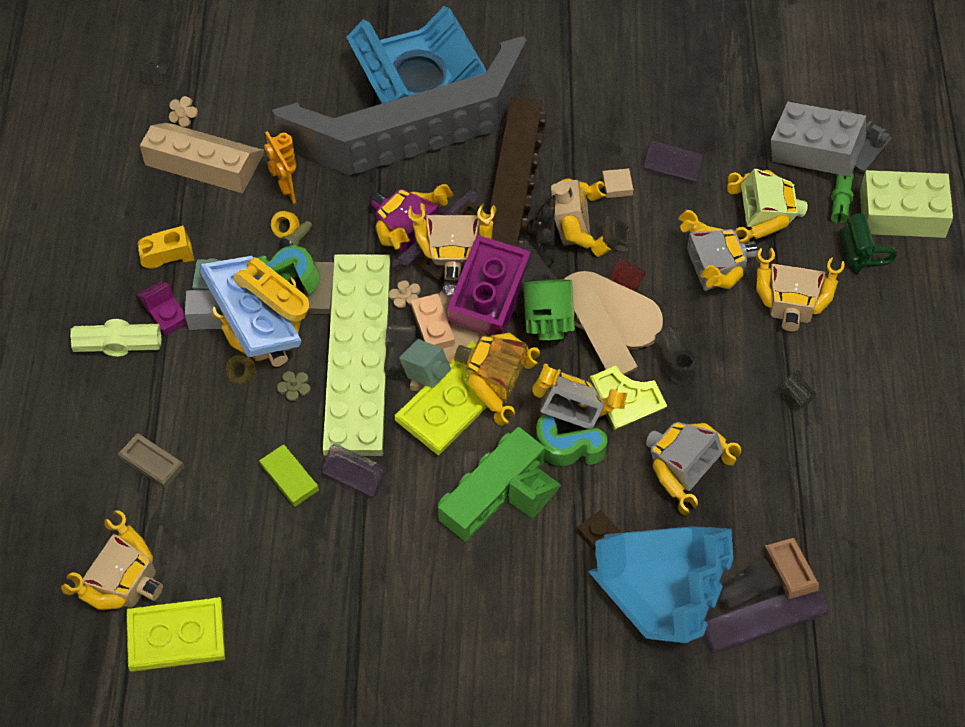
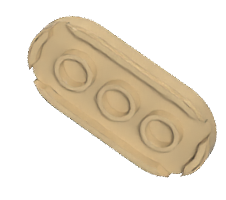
M585 271L628 350H639V348L645 346L647 348L653 345L660 337L663 328V316L658 305L648 297L603 276ZM581 272L573 273L567 276L564 280H568ZM574 312L575 326L583 329Z

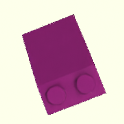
M477 235L447 308L449 323L489 336L506 333L531 251Z

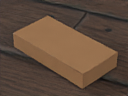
M794 538L765 546V554L789 599L818 591L819 583Z

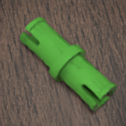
M853 173L851 177L847 176L846 179H844V175L836 174L835 190H833L831 196L833 201L831 220L837 223L839 214H841L840 223L842 224L846 223L849 218V205L853 201V192L851 191L854 178Z

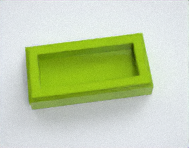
M284 444L259 460L261 467L294 507L319 491L318 485Z

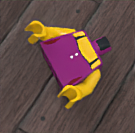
M442 184L431 193L409 192L399 189L390 198L382 193H377L372 199L371 206L377 209L375 213V229L380 243L384 246H394L396 250L399 249L406 255L417 244L413 227L414 221L408 216L409 206H412L414 214H420L422 212L420 204H424L426 211L423 219L425 220L426 215H439L438 205L446 206L448 204L446 198L454 195L448 185Z

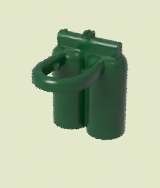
M854 214L847 219L848 226L842 228L839 234L848 264L854 267L856 273H860L862 268L867 267V265H886L896 259L897 251L894 247L874 245L864 214ZM873 253H891L883 259H869Z

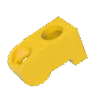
M184 226L154 233L140 239L137 243L140 262L145 268H157L164 263L180 259L183 262L194 261L191 241Z

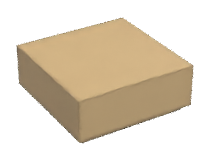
M629 168L602 171L606 198L633 196V185Z

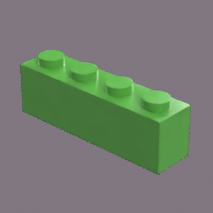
M517 427L511 434L506 433L499 441L498 447L492 453H486L481 458L478 467L472 473H466L461 478L458 487L451 494L447 493L441 498L438 503L439 521L466 542L509 498V482L511 479L537 469L545 462V447L520 427Z

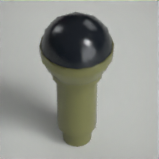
M306 221L292 234L282 237L280 248L293 245L298 246L300 241L310 231L312 223Z

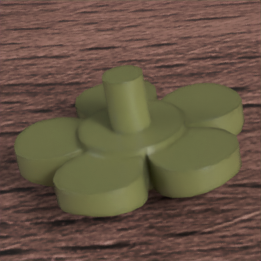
M291 371L284 373V382H280L277 385L278 392L286 394L289 401H297L299 394L302 396L308 395L311 391L310 385L306 384L309 380L308 375L300 372L295 378V374Z

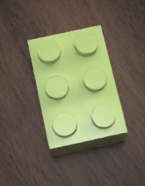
M865 171L860 188L861 214L866 216L871 234L946 238L953 220L949 174Z

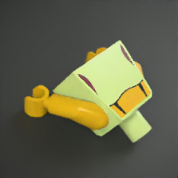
M754 168L751 173L745 174V177H741L740 174L735 172L728 176L727 191L730 194H738L742 191L746 224L748 227H752L751 230H747L744 227H739L735 230L738 238L744 237V239L739 240L740 244L749 242L750 238L755 237L759 239L785 229L796 216L803 217L807 212V202L796 199L794 184L778 177L770 170L761 171Z

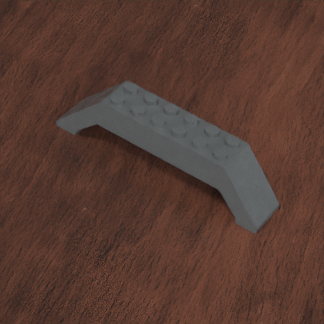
M521 36L500 42L499 53L488 71L484 74L336 118L301 108L298 102L273 109L276 134L278 136L280 133L285 132L292 137L295 155L348 176L362 173L378 166L388 165L401 159L411 158L424 152L438 150L457 142H464L467 139L480 135H487L499 129L509 109L511 97H515L526 75V38Z

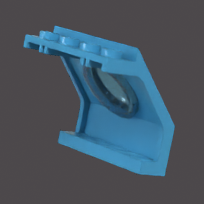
M445 6L423 28L417 31L379 40L371 23L362 20L346 37L382 104L487 72L451 9Z

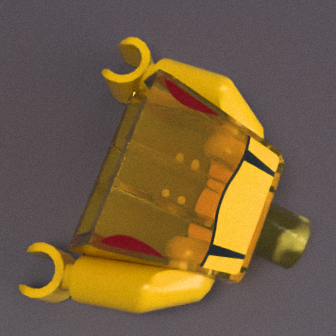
M511 333L491 336L483 335L479 338L474 349L459 345L454 361L466 365V381L491 411H496L494 413L495 422L500 426L509 424V421L505 419L503 412L511 418L515 415V410L511 406L503 407L502 404L503 402H508L523 367L532 369L538 364L533 359L540 356V351L535 347L528 350V343L520 341Z

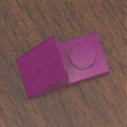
M161 281L137 294L138 299L154 322L160 324L161 332L164 336L187 324L185 312L175 300L171 286L168 283Z

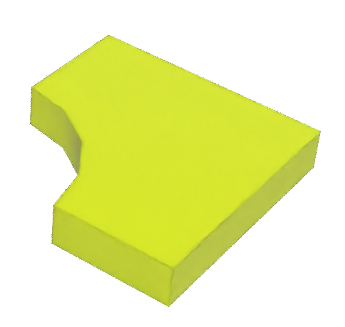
M613 366L589 378L590 383L594 386L601 399L609 396L610 389L627 393L624 409L615 408L606 414L613 431L667 407L655 380L648 382L633 381L623 375L617 366Z

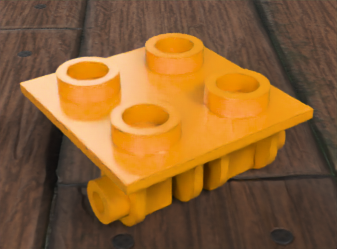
M267 131L265 132L267 144L264 145V148L270 159L267 162L268 168L273 177L278 176V184L283 195H289L294 204L296 201L291 174L296 170L297 166L292 137L283 132L271 138Z

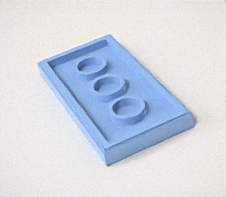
M253 256L201 264L199 271L247 357L299 347L302 340L291 321L282 317L247 288H241L234 281L233 276L240 269L244 270L247 267L246 264ZM254 276L257 280L261 278L260 276Z

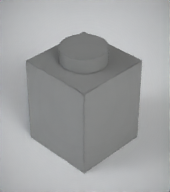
M210 290L186 291L185 317L189 330L222 329L220 326L222 324L221 320L215 319L212 316V307H215L219 315L224 314Z

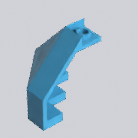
M690 526L604 534V539L595 541L597 568L588 572L645 638L687 643L704 635L708 626L707 622L704 621L709 607L715 608L723 587L719 582L724 570H730L733 562L731 529Z

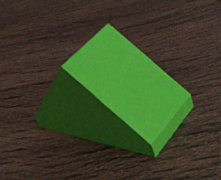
M539 468L531 470L511 479L509 482V503L533 519L559 490L561 484Z

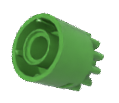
M544 280L523 283L526 333H538V340L563 339L564 332L575 330L572 280Z

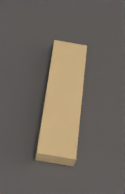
M583 271L568 279L572 280L574 312L605 370L617 366L625 376L638 370L637 364L586 272Z

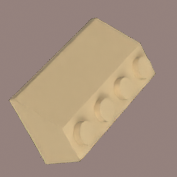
M170 123L151 125L140 144L146 166L240 193L244 192L264 154V150Z

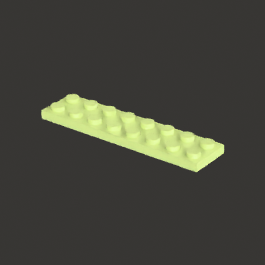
M390 255L334 256L323 437L324 456H383Z

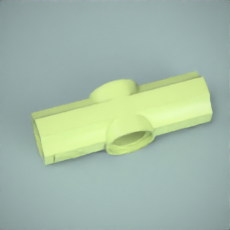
M121 319L108 320L105 325L73 326L70 336L73 352L103 351L105 354L114 357L124 356L128 353V350H159L162 341L160 324L130 325Z

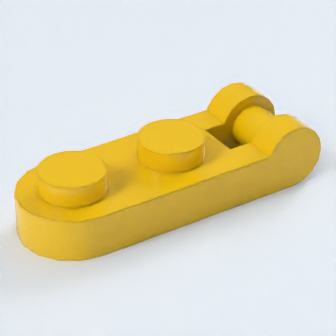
M253 257L246 264L247 267L244 270L240 269L233 276L238 286L247 288L285 319L300 321L307 315L309 309L308 298L260 259ZM254 276H260L261 278L257 280Z

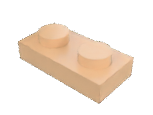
M438 293L411 300V307L423 341L440 348L454 346L455 339Z

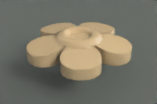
M184 96L180 101L177 99L171 101L170 108L175 110L169 114L171 122L177 123L179 121L182 127L190 125V118H195L198 112L196 107L191 106V98Z
M401 281L398 283V289L390 290L389 298L394 301L395 307L404 308L406 302L411 306V300L418 299L417 295L421 289L418 284L409 285L408 281Z

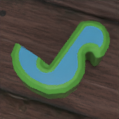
M296 245L284 247L277 251L270 261H268L266 256L258 257V259L287 281L299 276L309 295L317 289L320 282V273L314 260L305 248Z
M543 413L537 422L536 440L545 447V460L551 465L562 467L571 465L581 456L586 457L585 463L588 465L599 463L604 459L608 440L606 434L599 428L558 434L553 416Z

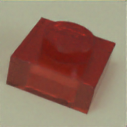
M619 259L609 280L636 292L646 272L624 259Z

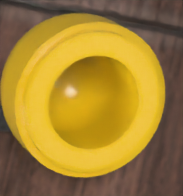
M280 211L271 220V230L279 238L292 234L300 226L297 216L289 211ZM288 219L290 228L287 232L282 233L279 230V224L282 220Z

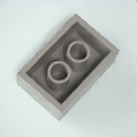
M787 102L771 138L772 162L851 177L866 139V115Z

